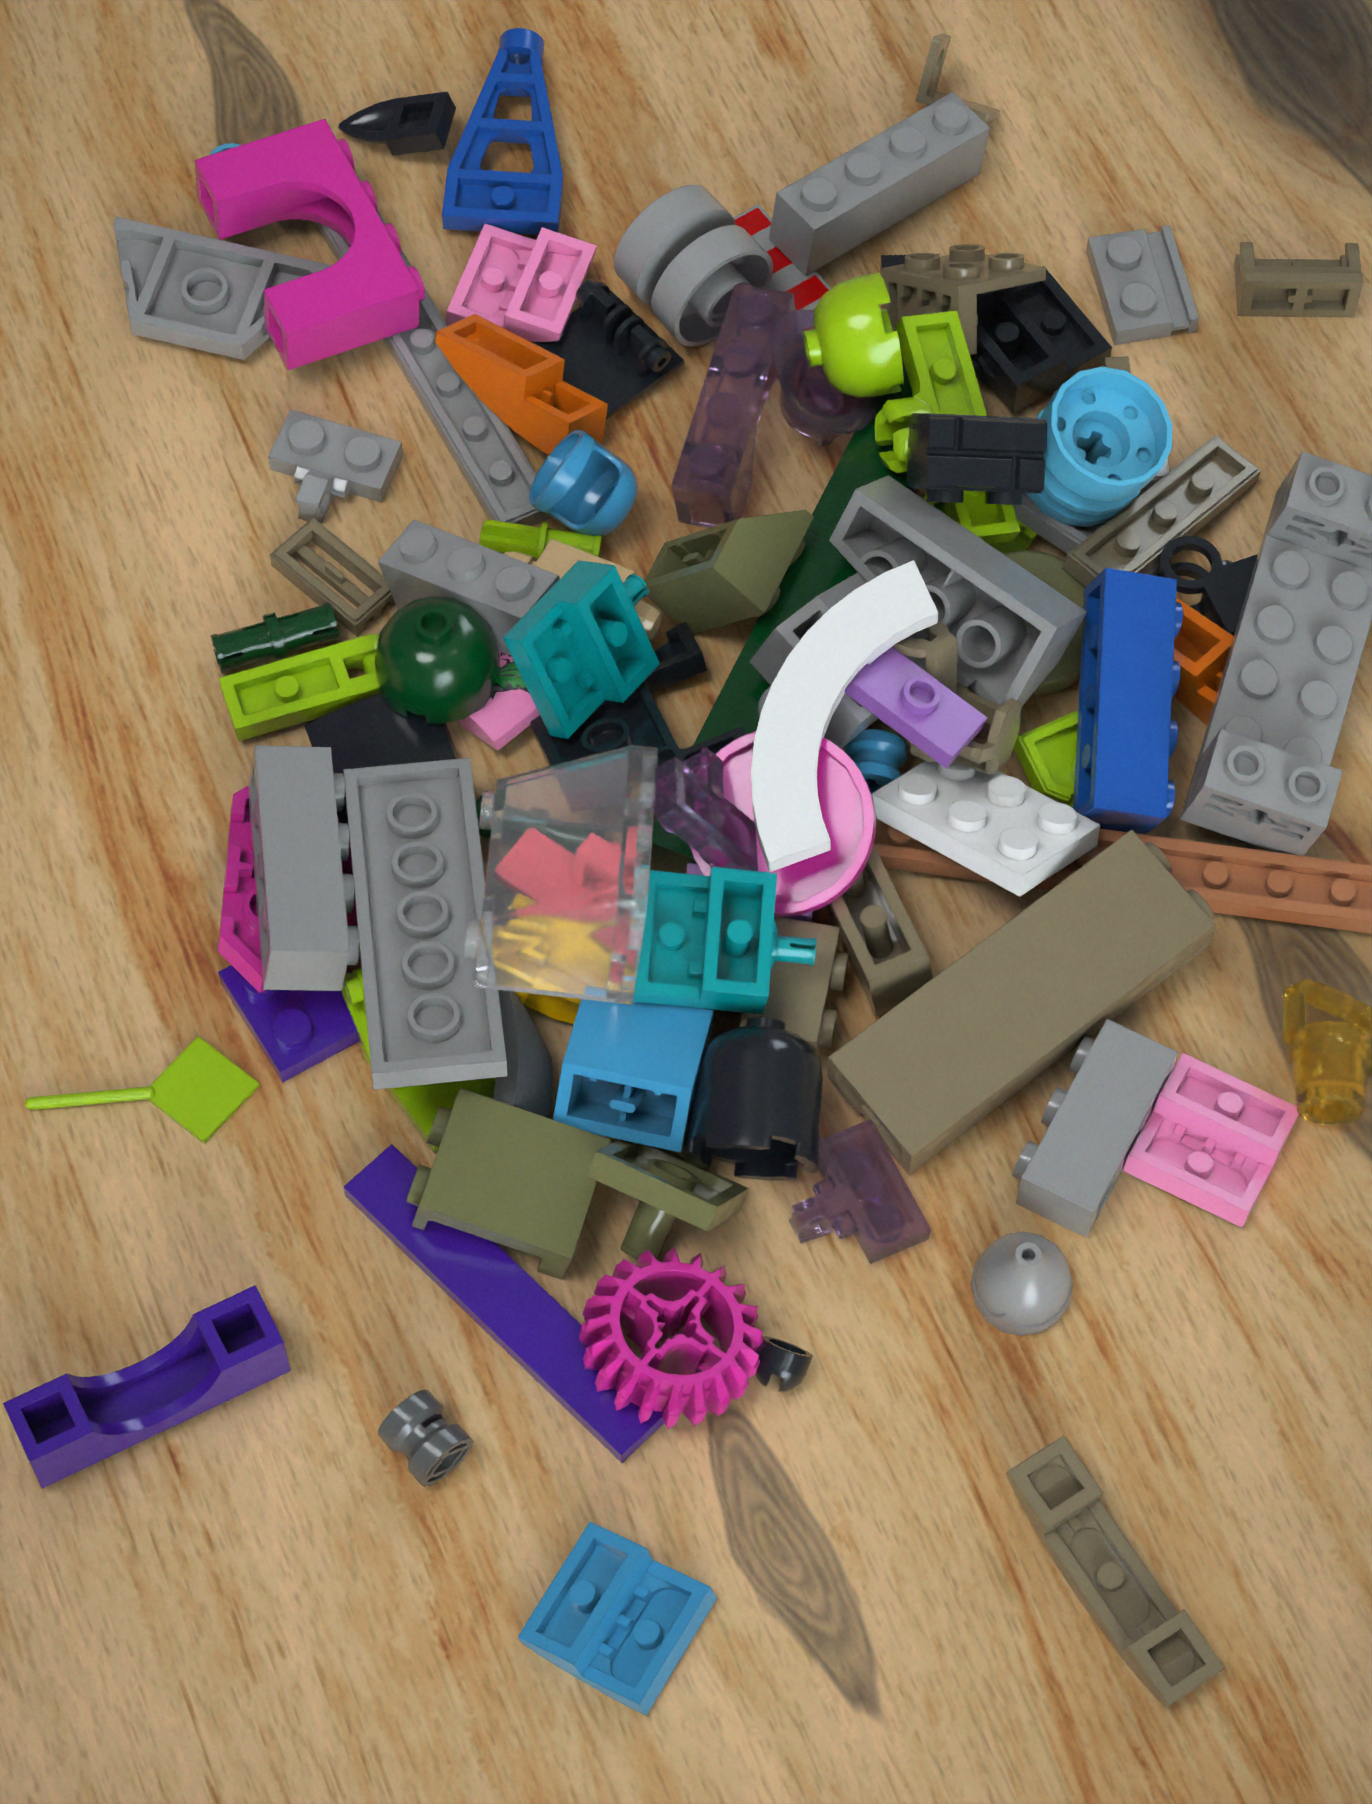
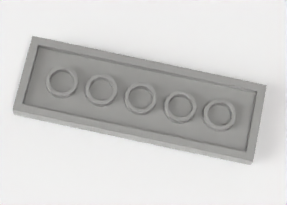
M470 758L344 769L373 1090L506 1077V1051Z

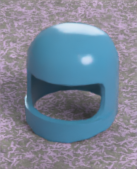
M575 430L556 445L542 464L531 485L529 500L532 506L546 513L570 531L590 536L602 535L603 537L614 531L626 519L635 503L638 486L634 472L625 461L594 440L586 432Z

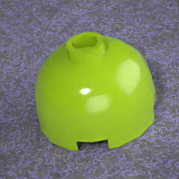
M879 272L854 277L835 285L820 298L816 305L813 329L803 331L804 347L809 366L821 365L830 385L843 394L858 398L877 397L901 392L900 384H904L898 331L893 332L886 308L880 309L881 304L891 303L884 279Z

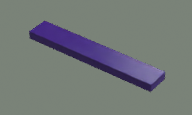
M391 1144L343 1187L345 1196L605 1448L623 1463L664 1424L662 1412L653 1411L649 1420L640 1423L638 1417L639 1406L630 1402L626 1407L616 1411L614 1399L618 1391L615 1388L597 1392L595 1380L599 1371L584 1369L583 1356L588 1347L580 1344L579 1332L582 1325L495 1242L435 1221H427L425 1230L412 1227L418 1206L407 1203L406 1200L417 1168Z

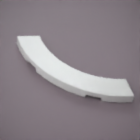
M914 560L882 573L856 588L832 606L807 630L790 652L771 685L761 710L754 738L751 766L753 815L759 844L769 872L831 850V840L822 818L818 798L817 767L822 738H824L834 711L845 694V688L866 664H871L893 645L920 630L938 623L937 608Z

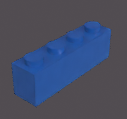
M1105 568L1084 588L1083 609L1087 613L1082 625L1073 809L1077 813L1100 824V829L1129 832L1132 829L1136 834L1145 835L1170 815L1174 805L1175 785L1172 780H1168L1169 757H1171L1175 750L1178 737L1177 723L1175 720H1171V702L1179 686L1180 665L1178 661L1173 660L1174 639L1179 634L1183 619L1182 604L1176 602L1177 579Z

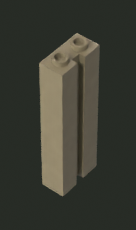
M1131 829L828 1057V1079L859 1116L864 1115L876 1130L877 1138L908 1175L1078 1047L1086 1035L1091 1037L1099 1031L1106 1019L1113 1020L1209 947L1216 926L1212 921L1214 916L1211 908L1198 892L1193 889L1186 891L1171 875L1172 868L1167 857L1154 843L1147 842L1144 844Z

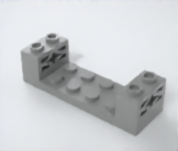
M1302 451L1276 491L1180 820L1273 852L1301 856L1308 851L1327 828L1343 771L1332 767L1331 762L1372 620V475Z

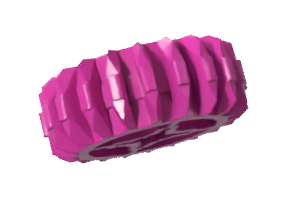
M675 1247L666 1252L663 1262H659L648 1249L639 1255L636 1266L623 1258L616 1265L612 1276L604 1274L600 1278L594 1290L595 1295L587 1299L582 1315L585 1317L584 1320L586 1322L582 1324L579 1332L580 1344L588 1347L583 1356L584 1369L599 1371L595 1380L597 1392L614 1388L618 1391L614 1399L616 1411L626 1407L630 1402L639 1406L638 1417L640 1423L649 1420L653 1411L662 1412L663 1421L667 1429L676 1425L680 1413H683L694 1427L698 1423L703 1422L707 1410L719 1417L727 1411L731 1399L738 1400V1398L745 1394L749 1385L748 1379L755 1375L760 1360L758 1359L757 1350L763 1342V1331L754 1327L758 1319V1306L742 1304L746 1295L745 1284L729 1287L724 1284L727 1276L725 1265L715 1269L712 1273L702 1269L704 1263L701 1253L694 1256L689 1264L680 1262ZM701 1317L706 1320L716 1334L720 1349L713 1345L715 1338L702 1327ZM620 1324L630 1331L628 1337L640 1347L642 1352L640 1359L627 1345ZM684 1326L682 1334L675 1335ZM667 1340L661 1348L657 1349L660 1341Z

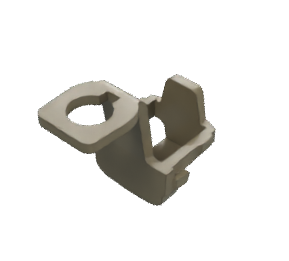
M938 620L937 624L922 630L928 635L929 641L923 638H905L893 645V647L906 656L926 657L925 671L988 717L985 723L991 725L987 742L982 745L971 740L954 762L982 773L994 774L1011 756L1022 716H1020L1021 702L1009 698L1005 703L998 705L970 692L968 688L961 685L957 686V640L949 632L947 626ZM910 742V753L927 762H935L934 759Z

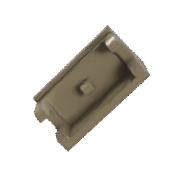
M1240 242V254H1236L1234 261L1237 316H1355L1363 286V273H1361L1358 243H1345V255H1341L1339 260L1254 259L1253 243Z

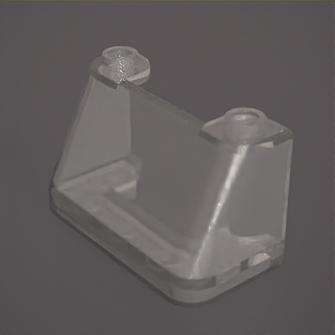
M629 745L497 779L496 792L483 790L479 828L491 830L482 917L481 920L468 919L463 956L464 959L476 960L473 987L628 1005L633 1004L649 891L658 748Z

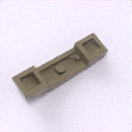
M1064 1435L1007 1471L1006 1476L1023 1510L1063 1577L1121 1658L1165 1708L1225 1669L1185 1609L1179 1613L1176 1611L1099 1500L1104 1492Z

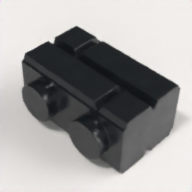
M912 413L909 418L908 447L910 448V453L907 459L906 481L908 488L927 489L926 501L964 503L965 490L985 491V504L1022 505V493H1042L1044 490L1045 459L1043 456L1046 452L1047 422L1044 418Z

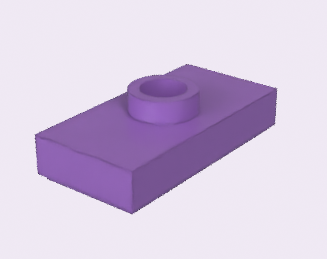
M893 646L871 664H866L845 689L847 695L946 769L979 733L988 718L905 655L901 654Z

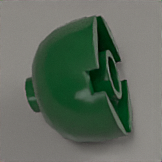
M431 596L413 600L392 615L379 634L375 655V670L381 695L396 712L408 717V710L416 715H425L427 723L443 724L465 719L485 706L491 698V688L496 683V680L499 679L500 656L491 626L471 606L454 598Z

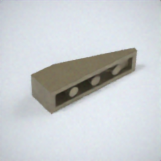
M873 844L870 857L858 879L839 898L826 905V908L834 926L840 927L839 938L846 953H849L850 963L877 1017L889 1012L933 979L928 954Z

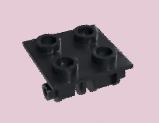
M591 279L585 281L578 288L576 297L580 300L579 308L570 314L560 340L532 342L565 359L562 381L608 404L606 420L684 364V359L663 338L659 337L640 316L636 315L627 304L618 298L604 282L595 283Z

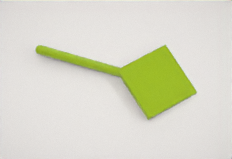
M197 1036L148 1087L29 1097L25 1100V1107L28 1110L148 1100L205 1144L255 1092L260 1084L205 1040Z

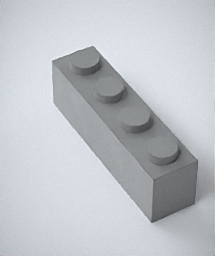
M953 92L949 93L778 191L775 198L769 240L805 276L809 275L978 176L983 162L990 127Z
M255 745L248 781L263 990L342 991L347 965H357L359 957L358 927L347 926L346 913H352L354 878L352 874H343L342 862H346L349 855L348 823H338L337 811H342L344 806L343 773H333L331 747Z

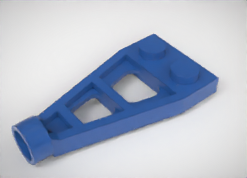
M514 28L505 31L500 36L497 56L447 169L442 210L443 229L481 231L484 224H488L515 234L539 235L541 228L559 233L564 189L563 173L542 69L544 40L538 33L532 30ZM499 97H530L532 107L531 121L494 119ZM492 142L528 144L530 147L534 167L531 173L482 170L481 163Z

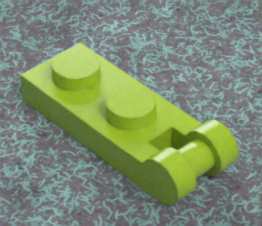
M379 634L361 636L218 678L221 694L237 741L317 719L347 705L381 694L375 670V655ZM359 668L365 671V675L350 679L347 670Z

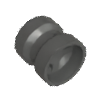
M428 1389L420 1390L402 1401L389 1413L378 1429V1436L393 1452H402L409 1460L408 1471L423 1487L430 1486L451 1473L468 1455L474 1442L459 1424H449L442 1416L443 1406Z

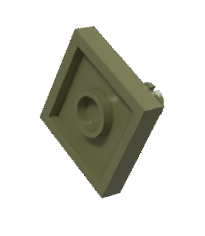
M618 1140L596 1151L586 1175L640 1200L620 1247L623 1252L636 1259L647 1249L657 1260L659 1259L675 1217L708 1232L740 1211L749 1189L715 1172L699 1168L688 1160L665 1149L624 1140Z

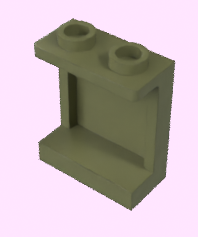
M459 1088L452 1110L439 1106L427 1139V1144L439 1147L432 1168L419 1164L406 1202L418 1206L412 1227L425 1230L427 1221H435L540 1257L541 1260L537 1271L562 1280L572 1260L597 1180L586 1175L596 1151L608 1146L610 1139Z

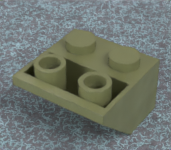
M805 509L741 518L665 542L644 580L647 583L644 587L649 588L647 597L678 624L686 622L692 634L716 627L721 628L730 623L754 616L760 617L767 613L777 602L780 596V589L778 587L788 567L801 555L805 547L803 538L814 516Z

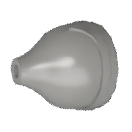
M1025 1231L1006 1234L992 1242L975 1263L971 1280L975 1306L985 1321L1002 1332L1019 1336L1041 1333L1056 1324L1069 1306L1073 1288L1067 1259L1058 1246L1042 1235Z

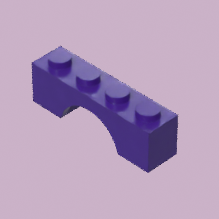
M256 1285L193 1314L188 1325L173 1341L138 1363L99 1376L79 1377L66 1373L4 1402L3 1405L40 1487L43 1489L290 1372L291 1369L284 1341Z

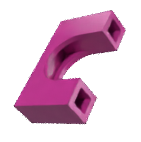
M326 119L195 160L197 199L219 240L274 222L302 219L318 222L333 229L350 246L346 254L332 266L263 290L265 328L287 370L419 327V301L425 299V289L418 270L414 266H406L401 257V245L391 223L383 224L378 215L376 197L371 185L367 180L359 181L354 172V160L349 145L344 138L336 139Z

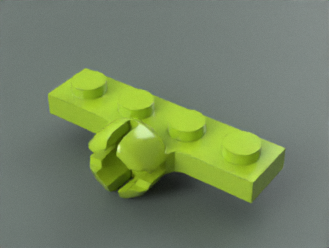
M957 310L901 317L894 327L895 331H898L901 354L913 395L910 398L887 400L875 417L874 434L876 445H893V451L880 452L879 457L887 469L896 473L907 472V459L910 453V448L908 447L909 418L912 413L987 416ZM964 490V503L944 502L947 516L988 544L1013 541L1020 533L1013 505L985 504V491Z

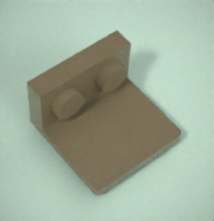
M976 244L951 246L949 248V255L941 257L934 253L908 254L905 256V264L881 268V276L884 279L891 303L881 304V309L886 308L893 332L901 317L957 310L969 354L973 355L977 354V294L1045 281L1046 268L1024 263V255L1019 253L985 254V247Z

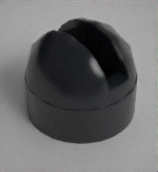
M763 1336V1342L757 1350L760 1363L755 1374L760 1383L765 1387L772 1374L779 1376L781 1380L778 1392L789 1391L801 1384L807 1374L813 1355L794 1344L777 1338Z

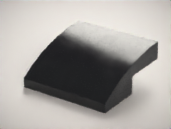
M381 694L347 705L305 725L312 747H331L333 773H343L344 775V769L460 759L446 723H427L425 715H416L408 710V717L396 712ZM346 792L343 810L337 811L340 823H348Z

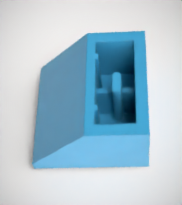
M588 981L583 991L563 1059L553 1120L596 1135L681 1153L688 1141L697 1077L704 1048L710 1041L715 1010L633 1002V990Z

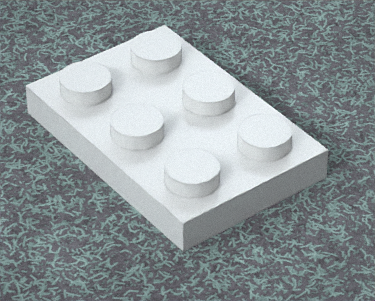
M924 761L872 793L877 819L1019 897L1096 847L1098 843L1100 824L1077 813L1072 807L1058 803L1026 786L1021 780L1007 776L998 770L994 774H986L954 761L947 769L936 761Z

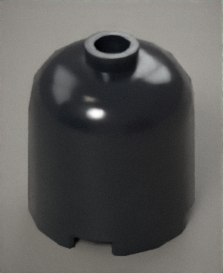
M769 1017L749 1018L746 1021V1026L732 1028L715 1036L704 1048L697 1077L686 1151L688 1161L705 1170H709L711 1167V1158L721 1162L735 1164L734 1176L745 1179L793 1180L797 1179L798 1166L804 1165V1170L816 1173L819 1161L823 1073L821 1058L815 1047L799 1035L786 1031V1024L783 1021Z

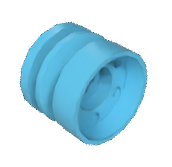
M1097 367L1079 371L1060 386L1047 403L1045 409L1036 417L1044 418L1047 422L1046 452L1043 456L1045 459L1044 490L1042 493L1026 494L1043 513L1063 524L1091 527L1107 523L1127 507L1138 496L1141 489L1162 469L1172 449L1173 425L1164 402L1148 383L1125 370Z

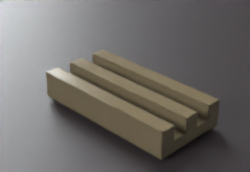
M315 518L310 519L270 554L271 566L319 606L329 602L335 619L356 637L366 630L365 622L369 619L375 622L383 615L382 607L387 603L391 607L395 604L383 574ZM309 540L313 541L371 589L374 594L368 597L345 578L341 571L330 562H326L305 544ZM294 555L295 557H297L301 562H303L307 567H309L313 572H315L319 577L326 581L330 586H332L336 591H338L342 596H344L357 608L354 609L353 607H351L347 602H345L341 597H339L335 592H333L329 587H327L323 582H321L317 577H315L311 572H309L291 556Z

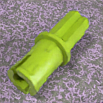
M489 519L484 521L481 527L479 545L502 554L516 551L536 557L537 562L549 541L554 539L599 557L602 535L590 536L548 528L549 523L542 521L541 527Z

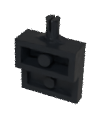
M1047 269L1045 281L977 294V354L970 355L977 379L992 387L1013 414L1058 390L1063 383L1079 371L1104 365L1105 357H1111V345Z

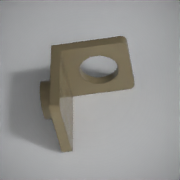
M942 33L933 37L916 102L930 105L947 95L936 90L951 36ZM961 99L984 122L990 123L998 119L1000 110Z

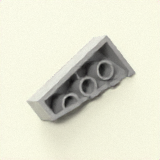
M889 475L855 489L829 539L866 582L884 572L914 560L937 608L938 620L947 626L949 632L957 640V682L965 688L970 687L977 695L998 705L1005 703L1009 698L1021 702V707L1025 704L1059 663L1087 613L1083 608ZM920 630L914 633L918 639L928 640V635L924 631Z

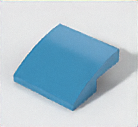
M589 1522L518 1635V1639L523 1645L560 1669L646 1716L717 1597L710 1586L653 1560L646 1547Z

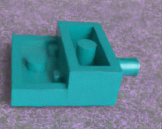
M578 560L504 635L503 640L550 736L568 739L605 700L624 703L659 666L658 658L634 608L643 597L649 594V588L644 587L647 583L638 575L630 574L623 583L615 565Z
M712 867L709 876L644 870L641 886L632 1001L763 1014L769 997L770 972L775 961L814 966L817 941L816 938L778 935V929L774 920L777 873Z

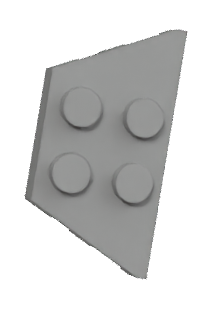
M116 217L113 223L132 334L245 360L270 338L265 328L263 290L330 267L329 264Z

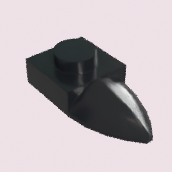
M448 91L395 98L379 102L356 112L339 123L338 128L346 135L357 140L386 144L392 156L442 150L446 145L456 106Z

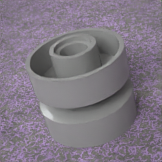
M687 185L664 194L637 216L617 246L614 256V269L618 277L644 304L651 306L655 317L678 342L685 346H700L712 342L732 330L754 309L771 281L773 261L770 255L744 228L735 225L732 215L706 188L699 185Z

